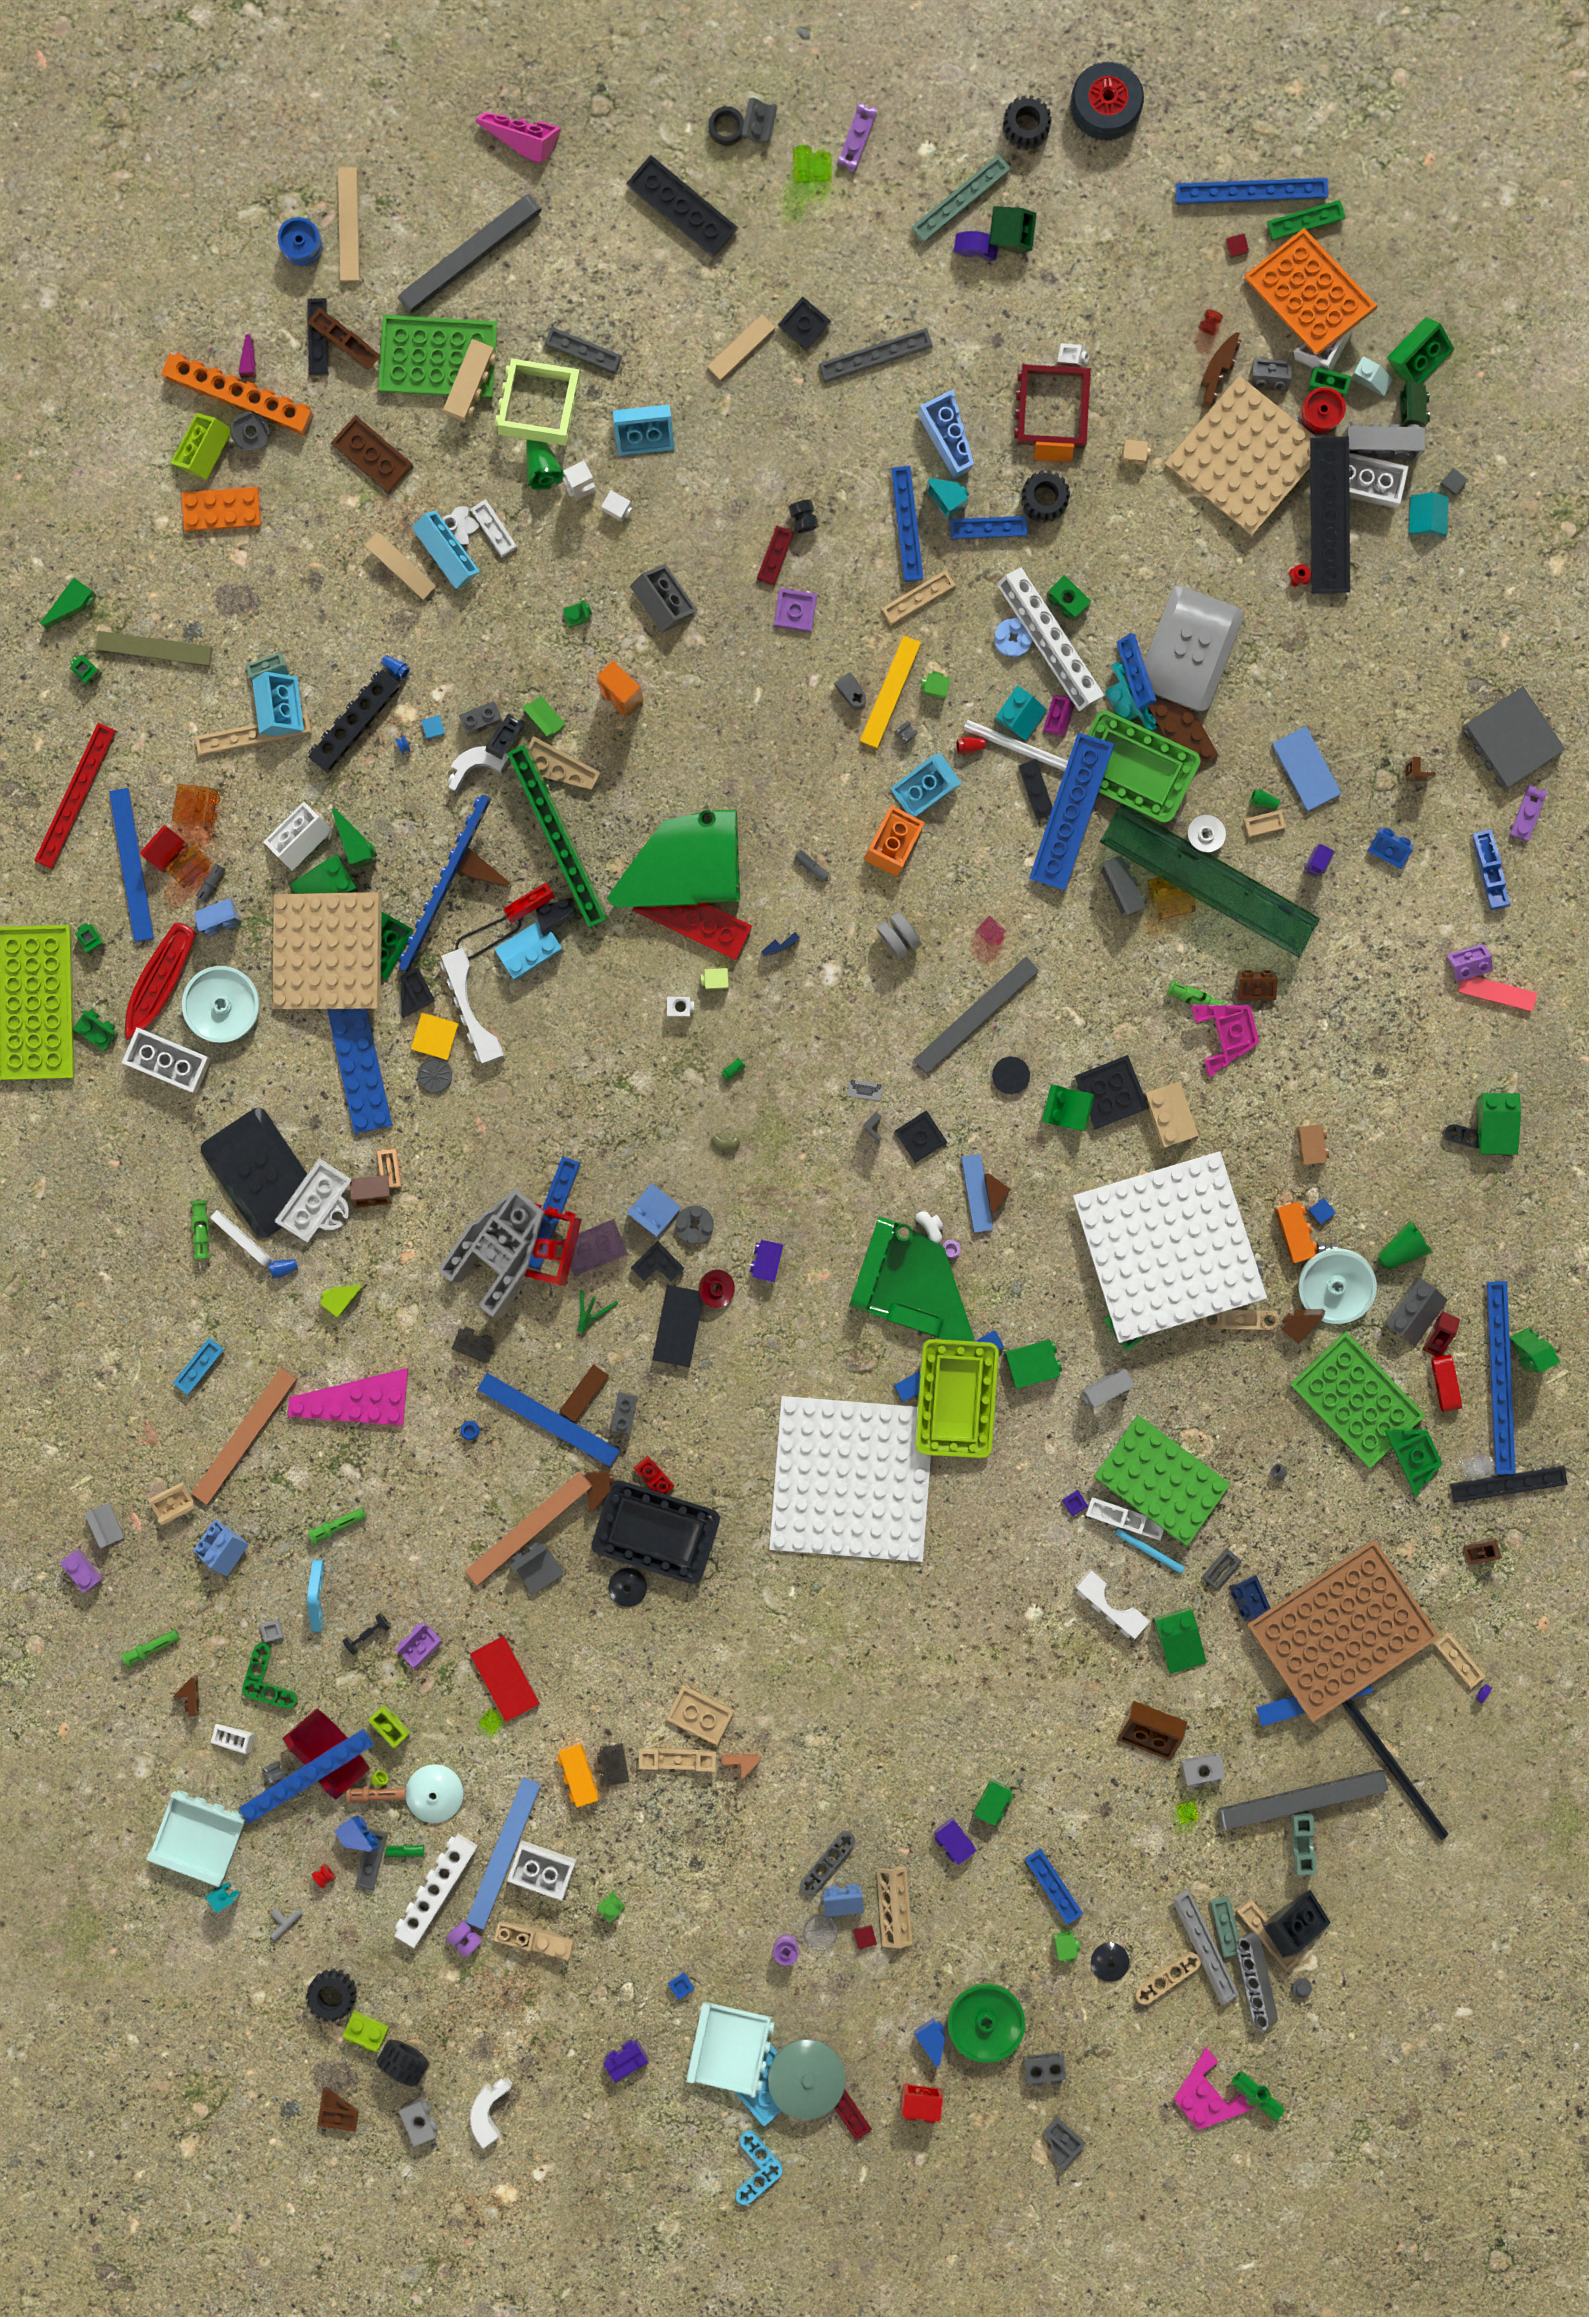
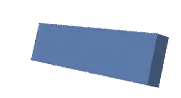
M981 1154L961 1157L974 1232L992 1230L993 1224Z

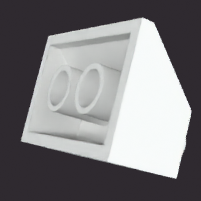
M303 802L264 843L286 866L293 870L333 830Z

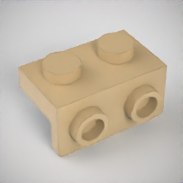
M183 1482L149 1499V1504L156 1513L160 1525L169 1524L177 1517L189 1514L195 1508L194 1498Z

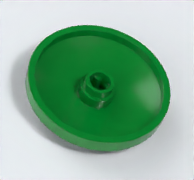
M979 1983L966 1988L955 1998L948 2013V2030L953 2044L964 2056L977 2062L991 2063L1008 2057L1020 2045L1025 2033V2015L1019 2000L1008 1989L997 1984Z

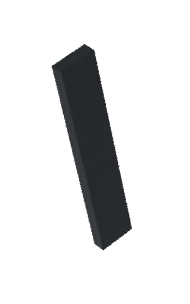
M1562 1465L1518 1472L1516 1474L1450 1483L1452 1501L1457 1503L1568 1485L1565 1466Z

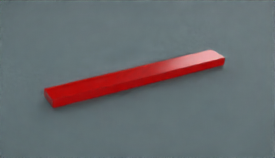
M99 722L97 723L34 859L35 862L50 869L54 868L117 732L116 730Z

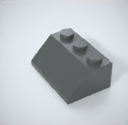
M666 564L642 573L630 585L635 596L662 633L676 627L698 611Z
M1121 855L1107 860L1099 866L1123 919L1146 908V899L1143 893L1139 894L1137 887L1139 885L1135 876H1131L1129 872L1131 867L1126 858L1123 859Z
M1415 1278L1383 1325L1415 1347L1447 1302V1299L1423 1279Z

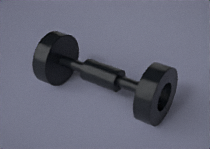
M381 1612L375 1616L378 1624L366 1629L355 1641H352L348 1636L342 1640L347 1650L353 1656L359 1652L356 1644L361 1640L365 1641L380 1626L385 1631L391 1629L390 1623Z

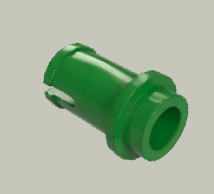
M737 1058L727 1068H722L721 1074L727 1081L733 1080V1077L746 1066Z

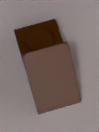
M198 1675L191 1677L172 1697H187L188 1700H185V1712H188V1717H196L199 1714Z

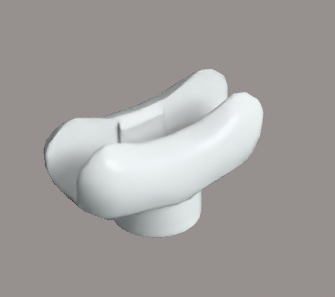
M925 1211L917 1213L916 1221L924 1227L928 1238L939 1244L942 1240L940 1230L945 1227L937 1214L931 1217Z

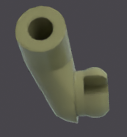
M716 1133L711 1139L722 1151H734L740 1145V1140L737 1137L724 1140Z

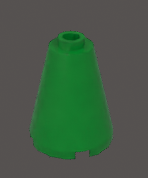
M526 440L528 486H531L534 490H545L552 488L551 484L555 482L557 485L560 484L565 474L548 443Z
M1409 1221L1378 1253L1379 1258L1377 1261L1383 1269L1387 1268L1390 1270L1430 1255L1433 1251L1426 1244L1424 1237L1414 1223Z

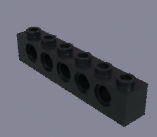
M383 669L373 674L370 679L371 683L367 687H362L358 693L359 697L347 705V711L343 716L339 715L333 722L335 725L331 730L327 729L323 733L320 743L318 745L314 744L309 750L310 754L308 757L327 774L401 689L402 686ZM382 687L383 692L381 695L376 696L373 694L375 688ZM370 702L371 706L368 710H362V703ZM352 716L358 717V722L355 725L349 724V719ZM339 731L346 732V736L343 739H337L336 735ZM328 745H332V753L325 754V747Z

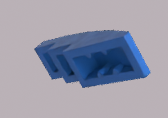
M1492 830L1473 833L1476 856L1490 910L1510 907V900L1505 888L1506 881L1501 868L1502 862Z

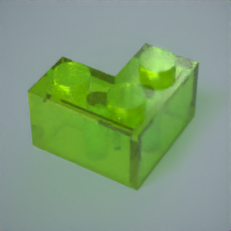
M799 145L793 148L794 183L832 181L831 152L819 150L812 153V147L807 145Z

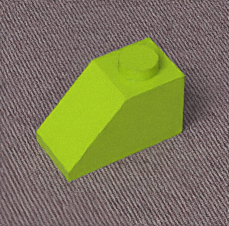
M353 1285L331 1288L330 1290L326 1289L320 1296L322 1300L319 1304L336 1317H340L363 1289V1286Z

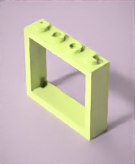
M511 359L510 366L506 367L505 377H508L507 382H503L502 386L504 397L499 400L498 410H501L500 415H496L495 426H498V435L566 446L580 381L579 369ZM516 373L569 381L560 429L506 421Z

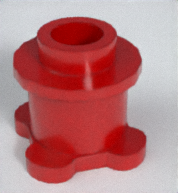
M1299 564L1289 570L1292 580L1291 585L1297 587L1300 584L1307 585L1309 583L1311 572L1306 565ZM1298 572H1301L1303 577L1299 576Z

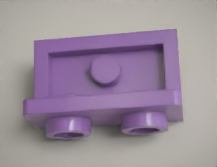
M421 1623L412 1630V1633L399 1643L396 1651L417 1670L443 1641L430 1626Z

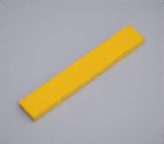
M903 635L860 742L876 749L878 748L921 642Z

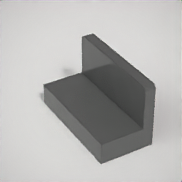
M875 1112L862 1127L879 1143L882 1138L872 1127L882 1116Z

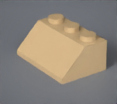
M1180 1081L1144 1093L1162 1148L1199 1136Z

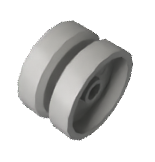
M897 911L889 917L893 928L883 921L876 926V930L891 952L901 961L908 956V950L904 943L913 951L919 948L922 943L909 922Z

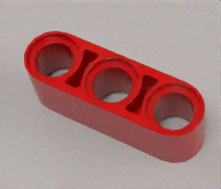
M1452 1355L1431 1358L1441 1411L1448 1412L1462 1409V1400Z

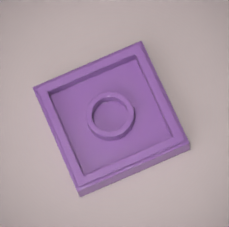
M780 588L774 627L812 632L817 594Z

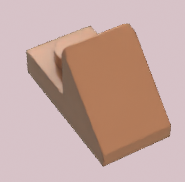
M722 1754V1764H726V1767L735 1768L737 1764H741V1780L761 1761V1754Z

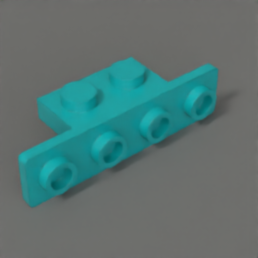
M1121 662L1113 663L1111 667L1120 682L1107 689L1105 693L1117 715L1129 721L1139 716L1146 729L1150 731L1155 730L1157 727L1153 715L1149 714L1147 708L1143 710L1137 709L1124 665Z

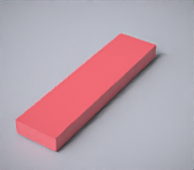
M1479 977L1460 981L1458 993L1530 1012L1534 1009L1537 997L1536 992Z

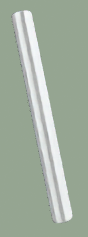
M967 720L964 725V730L1037 759L1062 771L1066 769L1068 761L972 721Z

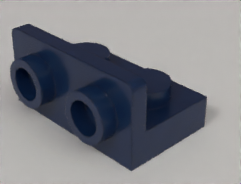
M1257 1575L1229 1586L1231 1596L1235 1600L1239 1608V1614L1244 1621L1255 1620L1271 1608Z

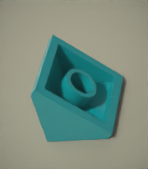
M1435 492L1411 495L1408 534L1447 536L1449 497Z

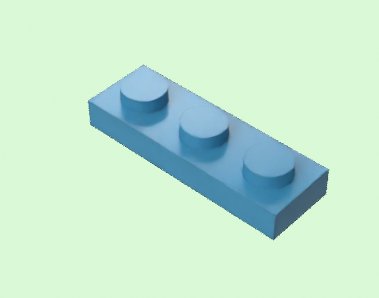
M209 1337L173 1384L189 1395L225 1349Z

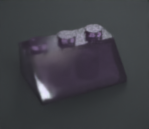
M614 1219L578 1234L570 1266L574 1276L581 1275L629 1254Z

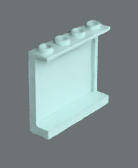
M174 1791L170 1795L169 1805L152 1850L149 1852L146 1860L219 1887L224 1880L246 1820L241 1812L235 1810L230 1812L224 1810L225 1807L222 1805L206 1803L207 1800L201 1797L192 1798L185 1791Z
M704 2002L701 2008L686 2082H698L755 2097L757 2093L761 2092L762 2081L759 2080L761 2073L764 2074L767 2062L764 2061V2056L769 2053L771 2042L767 2041L769 2034H773L775 2024L772 2022V2017Z

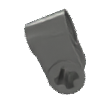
M851 672L834 682L835 687L852 709L861 710L865 707L866 695ZM854 697H861V702H854Z

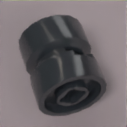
M811 499L801 500L788 506L791 518L795 519L793 521L795 533H805L819 527L817 517L813 515L815 510Z

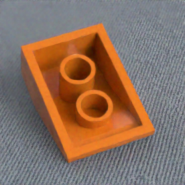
M891 805L863 860L897 877L925 822Z

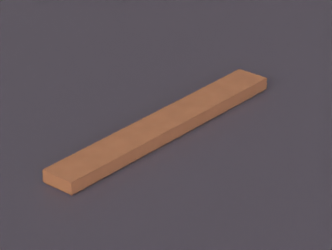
M280 1368L191 1493L206 1505L209 1504L297 1380L296 1377Z
M581 1471L578 1472L465 1570L467 1575L476 1586L481 1584L592 1487L591 1483Z

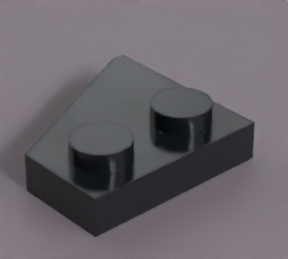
M573 898L563 899L536 909L543 937L548 935L547 930L553 926L560 927L565 921L577 915Z
M418 967L401 975L402 1018L436 1002Z

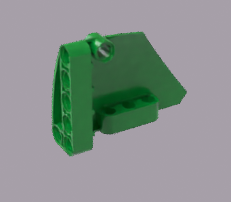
M703 810L700 813L664 820L607 896V900L614 908L698 905V903H740L737 810ZM707 814H711L713 817L710 824H705L703 821L704 816Z
M878 1216L849 1307L944 1340H975L945 1248L912 1230L907 1224ZM906 1228L909 1236L901 1238L898 1234L899 1229Z

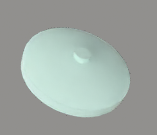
M213 966L197 973L187 984L182 998L183 1015L190 1029L201 1038L216 1043L232 1042L246 1035L254 1026L260 1010L259 994L254 983L241 971L228 966Z
M1329 1249L1312 1257L1302 1269L1298 1284L1300 1298L1306 1309H1324L1325 1315L1321 1321L1331 1324L1348 1323L1361 1317L1371 1307L1377 1291L1376 1277L1370 1264L1361 1255L1346 1249Z

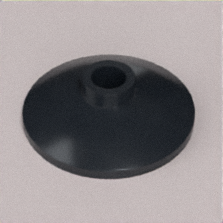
M620 1569L613 1574L609 1581L610 1596L621 1606H634L640 1603L646 1595V1579L636 1569ZM626 1584L631 1586L630 1591L624 1590Z
M1113 1942L1103 1943L1094 1950L1091 1956V1967L1095 1975L1100 1979L1109 1982L1117 1981L1128 1971L1129 1956L1121 1945ZM1113 1960L1114 1965L1108 1966V1961Z

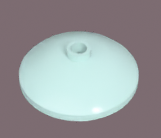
M438 1764L427 1765L418 1769L409 1779L405 1793L406 1802L411 1812L420 1820L429 1823H440L454 1816L462 1804L464 1795L463 1785L458 1775L450 1768ZM430 1793H435L436 1799H431Z

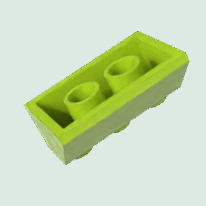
M196 413L170 464L195 477L207 480L213 471V466L221 456L225 443L230 439V427L214 417Z

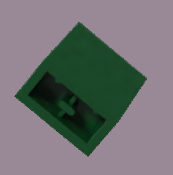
M994 206L989 245L1015 254L1032 251L1037 213L1024 208Z

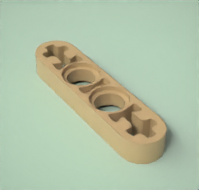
M1187 1952L1141 1984L1135 1991L1137 2001L1141 2004H1148L1192 1974L1201 1965L1199 1956L1195 1952ZM1189 1957H1191L1192 1959L1196 1958L1195 1965L1192 1966V1964H1188L1187 1966H1185L1187 1969V1971L1185 1972L1180 1963L1183 1962V1964L1186 1965L1189 1962ZM1174 1967L1181 1969L1179 1977L1174 1978L1171 1976L1170 1972ZM1159 1978L1165 1980V1986L1161 1989L1155 1987V1981ZM1151 1984L1153 1990H1154L1156 1993L1153 1994V1992H1152V1990H1151L1150 1992L1147 1993L1148 1998H1146V1999H1145L1144 1997H1141V1998H1140V1996H1141V1993H1140V1992H1141L1142 1990H1143L1144 1992L1149 1991L1150 1988H1149L1148 1985Z

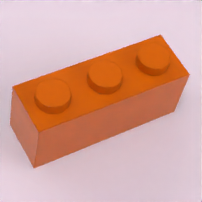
M1300 1201L1275 1208L1291 1263H1297L1314 1257L1316 1255L1315 1252H1318L1315 1241H1311L1310 1234L1312 1230L1309 1222L1306 1223L1304 1218L1306 1215L1304 1205H1300Z

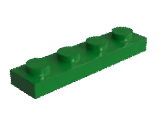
M1337 200L1269 220L1266 224L1271 240L1274 241L1295 235L1303 228L1309 231L1343 221L1346 217L1341 200Z

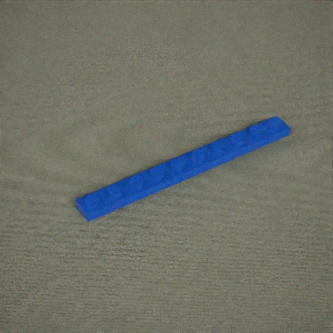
M486 795L476 798L473 804L475 809L472 815L469 814L465 821L467 826L464 832L461 831L457 837L456 842L458 844L456 849H452L448 856L450 861L447 867L444 866L440 873L442 878L439 884L436 883L431 893L433 896L431 901L428 900L423 908L425 913L422 918L418 919L415 925L417 930L414 936L411 935L407 941L408 948L406 953L403 952L401 954L398 968L404 971L410 970L492 798Z
M1507 1281L1486 1282L1495 1474H1516Z

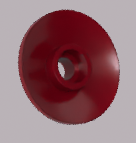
M715 1269L704 1274L699 1283V1295L706 1305L720 1308L732 1300L735 1293V1284L732 1277L726 1271ZM713 1285L716 1286V1291L714 1292L712 1291Z

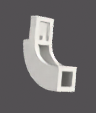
M486 746L475 747L465 751L451 765L452 769L457 772L456 774H451L448 780V787L457 793L467 774L477 767H489L502 774L510 761L508 754L506 753L501 760L486 752Z
M508 2077L505 2080L501 2078L492 2085L493 2089L488 2083L484 2085L474 2101L471 2111V2127L475 2138L482 2148H485L499 2137L500 2130L492 2121L489 2109L490 2105L511 2088L512 2082Z

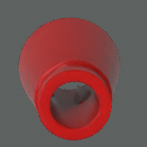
M961 737V739H957V753L965 756L984 750V738Z

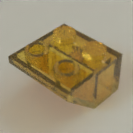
M1185 871L1147 880L1154 910L1159 920L1196 912L1194 892Z

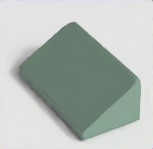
M281 652L245 665L252 685V680L264 672L289 674Z

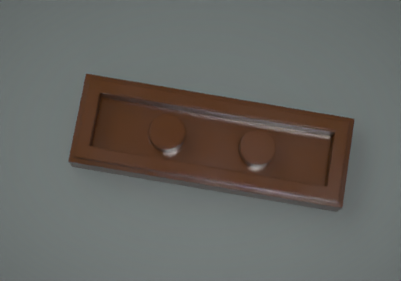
M593 1364L559 1411L575 1422L609 1375Z

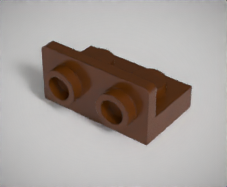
M1243 970L1242 972H1237L1238 1000H1276L1278 978L1275 972L1271 970H1262L1261 972Z

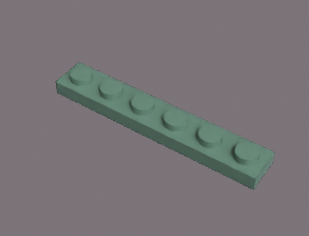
M998 154L915 223L911 230L922 243H925L1009 173L1011 168Z

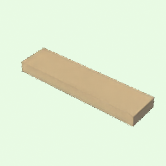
M761 314L707 368L722 381L775 330V327Z
M944 570L881 608V611L890 626L952 590L956 587V584L948 571Z
M1252 1899L1236 1910L1251 1930L1258 1934L1261 1942L1286 1972L1301 1960L1298 1955L1282 1958L1262 1926L1268 1920Z

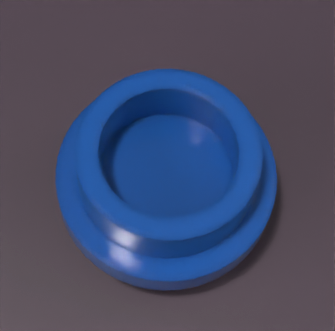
M467 1421L461 1426L460 1432L464 1439L474 1440L478 1437L480 1428L476 1422Z

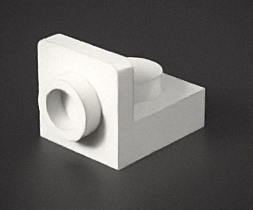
M1061 343L1057 362L1063 365H1075L1085 368L1089 360L1088 350L1082 345Z

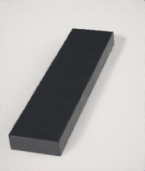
M327 298L307 299L308 321L319 307L328 314ZM308 324L309 375H329L328 340Z

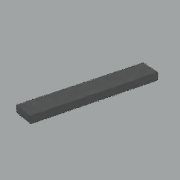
M924 328L819 363V368L824 383L932 348L933 344L928 329Z

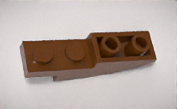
M1235 332L1220 346L1203 375L1200 386L1207 388L1202 403L1203 407L1209 408L1211 403L1216 402L1218 392L1215 391L1216 386L1221 384L1223 375L1227 374L1229 369L1234 367L1236 358L1233 355L1235 351L1239 350L1241 340L1238 339L1239 332Z

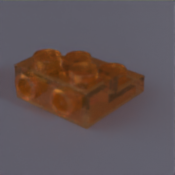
M178 784L171 821L212 828V825L217 820L215 807L220 802L218 790L211 787Z

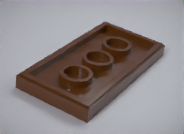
M356 415L331 442L334 448L388 494L414 466Z

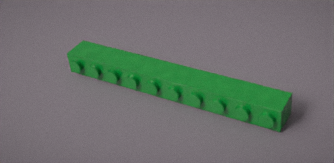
M522 745L507 752L588 928L595 927L609 920L528 745Z

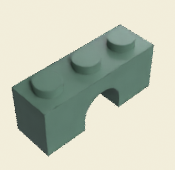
M1310 1812L1290 1814L1294 1872L1297 1875L1317 1874L1316 1854L1313 1849V1835H1315L1313 1815Z

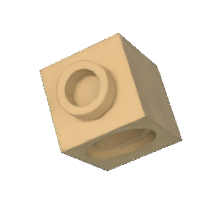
M1125 439L1121 463L1144 465L1146 459H1150L1151 448H1148V442Z

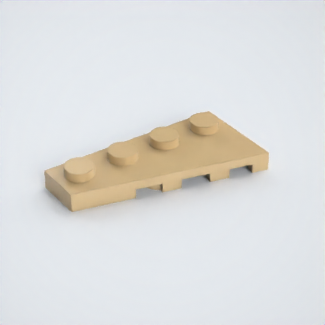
M533 736L528 745L543 777L593 790L601 775L600 771Z

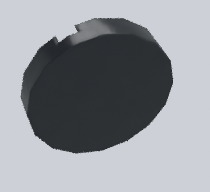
M1009 1056L1002 1058L993 1068V1084L1004 1094L1020 1093L1029 1083V1067L1018 1057Z

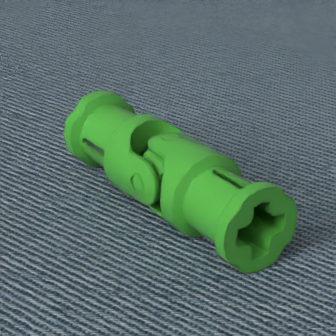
M1174 979L1171 981L1166 995L1178 997L1182 1002L1190 1005L1226 1004V1001L1221 1002L1212 998L1210 994L1189 985L1187 987L1181 985Z
M208 1200L190 1201V1204L193 1206L191 1228L193 1235L194 1232L196 1234L192 1238L195 1250L193 1259L210 1258L208 1254L210 1238L206 1235V1231L207 1234L209 1232V1217L206 1215ZM202 1221L206 1223V1226H194L195 1222Z

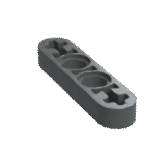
M842 1831L802 1878L801 1890L805 1894L815 1893L855 1844L852 1832ZM843 1836H850L851 1843H845L842 1847L845 1850L844 1852L838 1846H835L836 1843L839 1846L842 1844ZM831 1850L839 1852L840 1855L837 1860L829 1858L828 1854ZM817 1866H826V1874L819 1875L816 1872ZM811 1873H813L816 1878L820 1879V1881L818 1882L817 1879H815V1881L813 1882L814 1888L812 1889L809 1887L808 1889H806L805 1882H810L813 1879V1876H811Z

